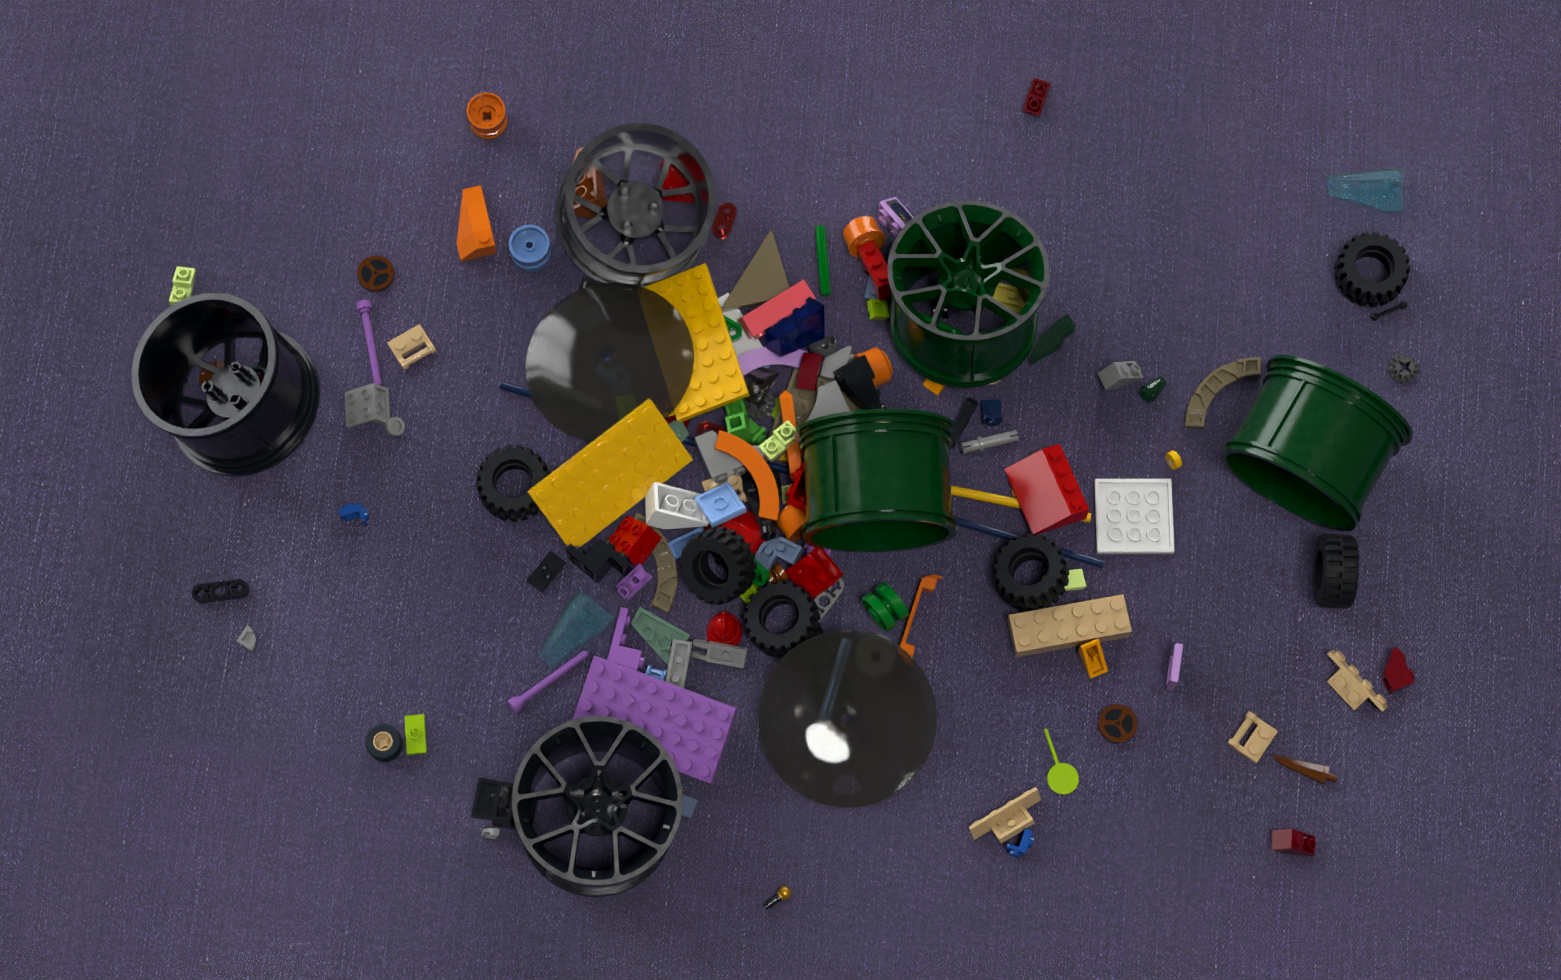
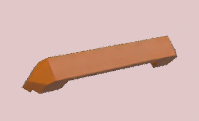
M784 391L779 396L783 423L788 420L797 428L792 394ZM796 440L787 448L789 476L793 482V475L801 465L799 443Z
M932 574L921 579L898 651L905 664L915 665V662L912 661L915 647L907 644L906 640L922 591L933 593L937 580L942 581V576Z

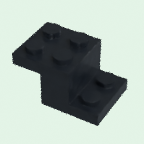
M600 539L586 555V552L578 545L574 547L570 544L566 548L568 559L597 584L612 567L624 577L632 571L630 559L624 553L619 554L615 551L616 547L608 540L605 542Z
M479 777L471 818L488 820L492 822L493 826L517 830L512 811L514 783ZM533 801L529 805L532 825L534 824L538 801Z

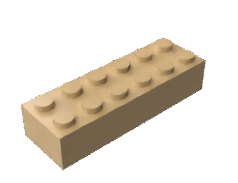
M1123 594L1011 614L1007 619L1015 658L1078 647L1097 638L1100 642L1130 637L1132 632Z

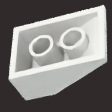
M653 482L645 495L646 524L661 529L705 527L708 526L709 522L694 499L700 493Z

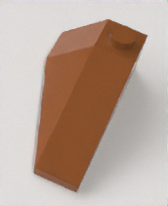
M583 148L576 150L574 161ZM590 167L581 177L575 193L581 198L603 208L607 204V197L602 176L594 167ZM573 202L576 216L591 219L597 216L596 213Z

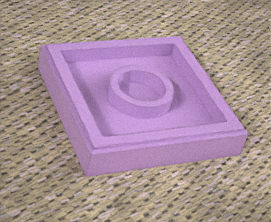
M1176 643L1170 653L1166 690L1173 691L1178 683L1183 644Z

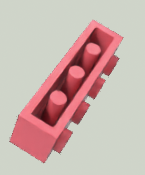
M803 279L744 315L738 321L749 339L754 336L758 339L766 334L764 330L768 327L774 329L781 325L780 320L786 317L789 320L797 315L795 311L799 308L805 310L812 306L811 301L816 298Z

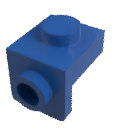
M361 503L355 505L347 504L342 509H338L343 522L361 517L364 527L368 526L369 513L367 508L363 509Z
M1025 829L1019 847L1007 844L1005 851H1008L1010 856L1016 858L1024 857L1027 848L1031 849L1034 837H1031L1033 831Z

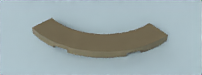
M1261 357L1239 359L1227 365L1225 364L1209 374L1197 387L1189 402L1184 428H1204L1207 409L1214 397L1223 388L1241 379L1260 377Z
M636 513L634 518L646 524V517ZM650 526L662 537L651 552L658 571L657 589L651 606L669 614L677 589L676 562L665 536L657 527Z

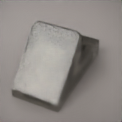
M765 367L748 373L752 380L748 386L750 396L744 398L760 406L779 375L778 372Z

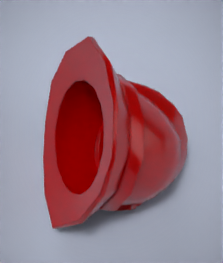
M723 611L715 614L709 621L707 627L708 641L735 646L741 641V623L735 615Z

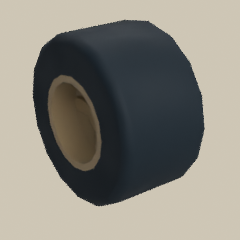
M384 724L378 725L369 731L366 737V748L375 760L390 762L401 753L403 742L400 734L394 727Z

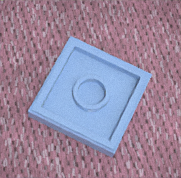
M729 482L694 497L696 504L712 528L747 512L746 507Z

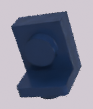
M982 400V424H987L988 426L1002 424L1001 400Z

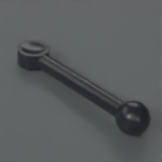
M1402 301L1398 306L1383 311L1379 314H1372V319L1376 321L1379 319V317L1396 311L1400 308L1406 309L1408 304L1407 302Z

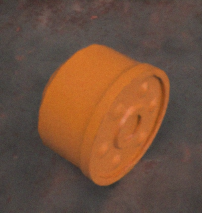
M870 216L853 219L846 225L842 234L849 253L858 258L857 246L874 240L880 250L886 240L885 234L880 229L877 221Z
M873 347L854 355V359L863 355L866 356L875 375V378L872 379L875 388L891 381L892 365L883 350Z
M788 505L779 513L776 525L787 540L795 542L803 537V524L806 522V512Z

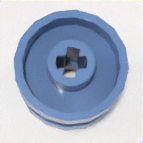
M531 224L523 225L511 234L509 251L515 266L525 272H537L545 268L552 256L547 233L539 226Z

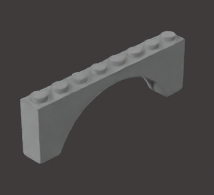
M836 380L818 387L815 406L805 422L830 414L850 411ZM712 430L695 437V444L712 483H723L730 476L744 474L747 469L740 461L726 453L715 450L718 434ZM759 445L752 446L761 454L766 462L769 461L759 450ZM787 449L774 461L780 459L782 455L787 454Z

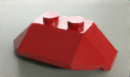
M746 510V513L716 526V528L726 527L727 530H735L736 535L741 534L745 538L744 541L750 544V550L754 554H756L764 541H769L761 538V531L753 514ZM710 524L704 527L705 530L712 528Z

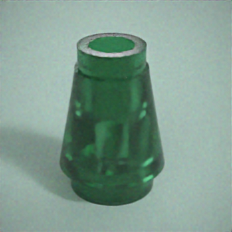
M1158 377L1142 386L1139 391L1142 400L1147 403L1155 401L1167 385L1165 379Z

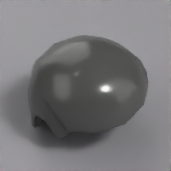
M822 335L820 341L811 339L808 343L810 352L823 354V359L835 353L839 347L838 340L833 335Z

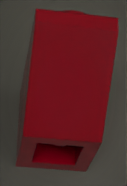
M1398 647L1393 648L1390 652L1381 676L1389 695L1406 689L1415 682L1414 673L1410 668L1408 669L1405 663V655L1402 651H1399Z
M1294 829L1272 830L1271 850L1283 854L1315 856V836Z

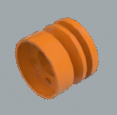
M484 92L471 98L466 112L473 133L481 139L488 140L503 134L507 128L508 119L504 102L500 97L493 93Z

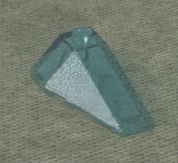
M1379 169L1327 176V195L1347 201L1352 200L1361 203L1363 206L1368 205L1378 208L1377 210L1383 212H1403L1404 169Z
M580 589L565 607L537 653V657L552 667L570 655L573 649L579 645H585L586 641L594 635L598 636L603 633L615 619L614 616L585 591Z

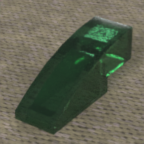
M1068 314L1054 323L1041 336L1030 355L1028 362L1030 366L1061 349L1064 343L1063 339L1075 332L1076 325Z

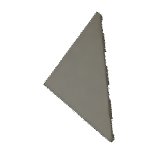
M772 231L768 233L723 304L722 312L764 304L789 289Z

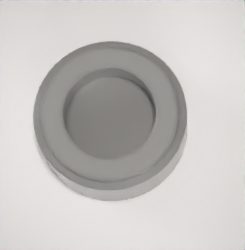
M391 417L385 422V431L390 436L401 435L405 429V424L399 417Z

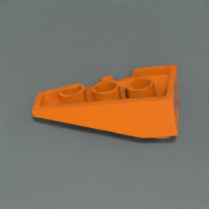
M481 185L463 189L456 243L461 262L497 253Z

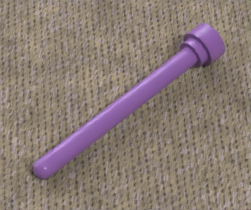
M361 300L356 302V308L359 314L362 315L373 381L375 384L382 385L369 316L372 309L371 301Z
M582 651L520 697L513 696L507 700L510 707L515 713H518L523 709L522 707L526 701L586 659L588 652Z

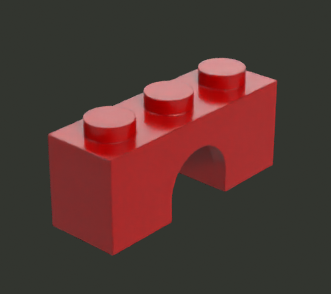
M872 240L857 246L858 260L865 274L869 273L872 287L879 301L891 297L892 292L888 282V266L875 241Z

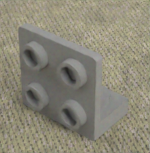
M372 383L345 392L346 427L350 429L369 422L385 426L386 420L390 418L389 389Z

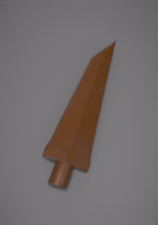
M1271 754L1280 765L1325 785L1326 780L1334 783L1337 781L1338 775L1329 773L1330 767Z

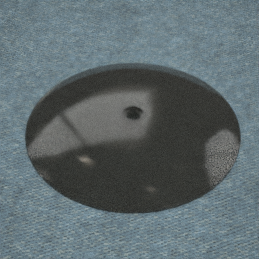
M617 282L592 285L562 299L551 308L538 324L527 350V385L537 408L550 423L573 437L594 441L647 399L652 400L661 415L666 419L680 403L689 386L694 365L693 342L689 329L680 313L670 302L656 292L638 285ZM607 356H612L609 361H604Z
M838 630L819 634L807 639L789 651L770 674L763 689L759 706L760 738L766 756L774 770L796 792L818 803L835 807H860L874 804L889 798L903 789L915 778L926 762L933 746L937 726L934 695L928 679L917 662L905 650L890 640L876 634L857 630ZM843 714H852V721L844 722L842 720Z

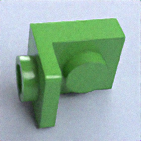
M749 418L753 439L746 442L753 446L761 445L767 438L766 428L759 427Z

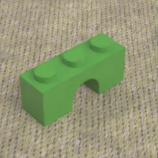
M745 398L724 405L728 417H725L728 433L744 441L753 439Z

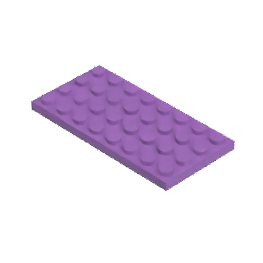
M594 656L573 720L584 717L603 716L633 723L650 733L661 743L672 758L678 772L713 784L738 708L602 657Z

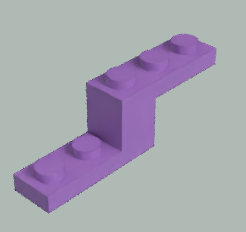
M621 607L607 660L639 671V668L643 669L645 663L642 651L621 646L626 643L627 634H625L626 626H630L632 615H629V609Z

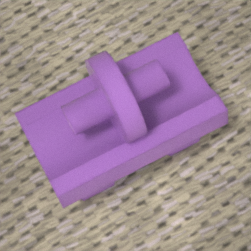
M639 563L616 585L617 592L623 598L629 600L653 577Z

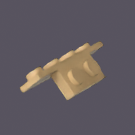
M1333 649L1327 654L1341 668L1327 682L1354 710L1368 697L1381 711L1388 707L1386 704L1387 700L1381 694L1377 695L1372 689V684L1366 679L1363 680L1358 675L1359 671L1357 668L1349 665L1345 661V656L1340 651Z
M1034 787L1031 790H1027L1023 795L1009 801L998 810H994L981 820L975 821L969 826L973 840L992 831L1002 844L1035 824L1026 809L1041 801L1038 789Z

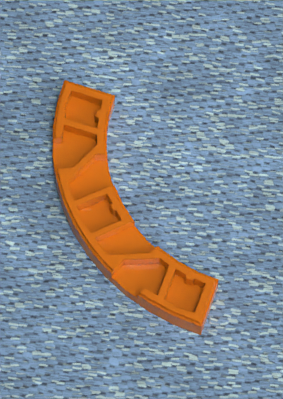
M719 430L715 450L730 455L746 467L758 489L760 501L758 518L777 522L779 494L769 465L749 443L733 434Z

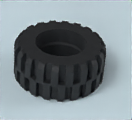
M1365 232L1361 236L1356 235L1352 237L1351 241L1344 245L1334 267L1336 269L1334 276L1335 279H1338L1336 284L1339 289H1343L1342 294L1345 297L1350 296V301L1353 303L1356 301L1360 302L1361 306L1370 304V307H1377L1378 303L1383 306L1388 301H1393L1400 294L1409 277L1410 265L1408 263L1410 260L1408 255H1404L1406 251L1404 247H1399V242L1395 238L1391 240L1389 235L1384 234L1381 236L1379 232H1373L1372 235H1369V232ZM1363 257L1376 258L1386 266L1389 277L1381 282L1368 281L1358 273L1355 263Z
M508 445L505 446V450L498 448L495 450L496 454L493 456L492 454L487 455V461L482 462L479 466L480 471L477 472L478 482L476 484L480 499L484 507L490 510L493 516L496 517L498 515L501 520L506 521L507 518H510L511 522H517V518H522L523 521L528 520L527 516L532 514L534 517L538 514L537 510L539 509L530 495L526 492L524 495L516 498L504 497L496 489L497 480L506 471L520 469L530 474L532 478L531 489L549 475L545 461H542L541 456L538 453L534 454L530 448L524 450L523 446L516 445V448Z
M713 527L690 539L681 552L683 556L680 557V564H682L680 572L684 576V583L689 586L688 590L691 593L696 594V598L700 600L705 599V602L708 604L722 605L723 603L731 602L744 594L752 586L753 580H755L756 572L754 570L757 569V563L754 562L755 554L751 552L750 544L744 541L745 538L741 534L736 535L735 530H727L726 527ZM709 551L718 553L725 560L729 572L727 581L718 578L710 569L708 563Z
M1324 533L1318 537L1314 550L1312 585L1315 603L1321 608L1348 609L1355 602L1359 579V552L1357 540L1352 535Z
M1028 534V537L1020 535L1017 536L1018 539L1015 541L1013 539L1007 541L1008 545L1006 547L1002 546L999 549L1000 555L997 554L995 556V564L992 567L994 582L1003 600L1006 603H1010L1016 609L1020 606L1022 611H1029V609L1038 610L1040 607L1049 608L1051 602L1056 603L1059 601L1058 596H1063L1066 591L1064 586H1068L1069 569L1060 547L1056 546L1053 540H1046V537L1043 535H1038V537H1035L1034 534ZM1039 560L1048 565L1047 575L1037 584L1021 585L1013 579L1016 569L1024 562Z
M778 580L777 584L771 581L767 583V587H759L757 589L759 592L756 595L752 593L749 597L751 602L745 605L747 613L743 614L744 628L751 641L764 654L768 656L772 654L775 658H781L782 655L785 658H791L792 653H796V655L801 654V649L804 647L808 649L811 646L809 642L816 640L817 634L815 632L820 630V623L818 622L821 619L817 604L802 586H797L795 582L788 581V583H785L784 580ZM782 604L794 605L799 611L796 625L784 634L775 635L769 633L765 623L771 610Z

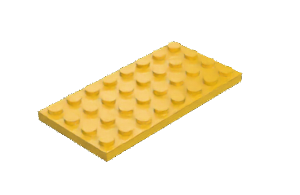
M706 263L636 290L676 419L679 423L750 396Z
M647 399L528 490L527 493L565 545L568 547L572 544L574 547L577 545L581 547L641 501L653 482L663 484L693 459L652 400Z

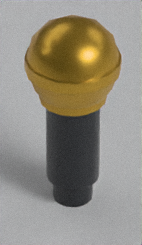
M787 886L780 887L777 894L766 901L764 904L765 908H771L781 900L789 899L791 896L790 888Z

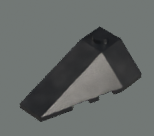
M865 355L833 372L834 380H836L841 390L860 410L886 409L884 404L880 403L879 395H881L879 388L874 386L872 379L875 378V375Z

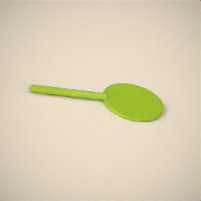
M1045 728L1044 733L1056 764L1048 772V785L1057 794H1069L1078 785V773L1073 766L1067 763H1059L1048 729Z

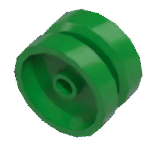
M885 582L875 587V594L868 593L861 598V602L870 617L885 632H889L895 627V620L903 621L909 616L908 609L901 598Z

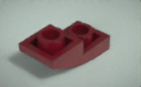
M1033 78L1022 111L1040 117L1051 83Z
M804 352L796 389L816 391L818 375L821 373L823 354Z

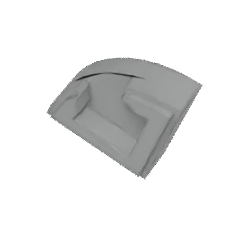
M247 625L236 642L249 651L254 652L257 639L253 630Z
M499 828L482 829L481 837L500 840L502 832Z

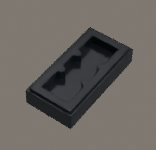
M550 551L526 580L527 583L543 593L566 565V562Z

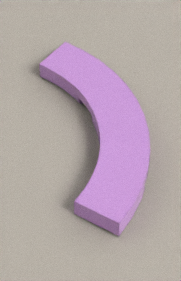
M766 346L750 350L737 358L743 376L757 368L784 365L799 370L803 354L806 351L788 346Z

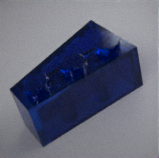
M811 297L805 300L806 303L802 307H796L791 316L787 319H781L766 332V348L782 357L824 339V305Z

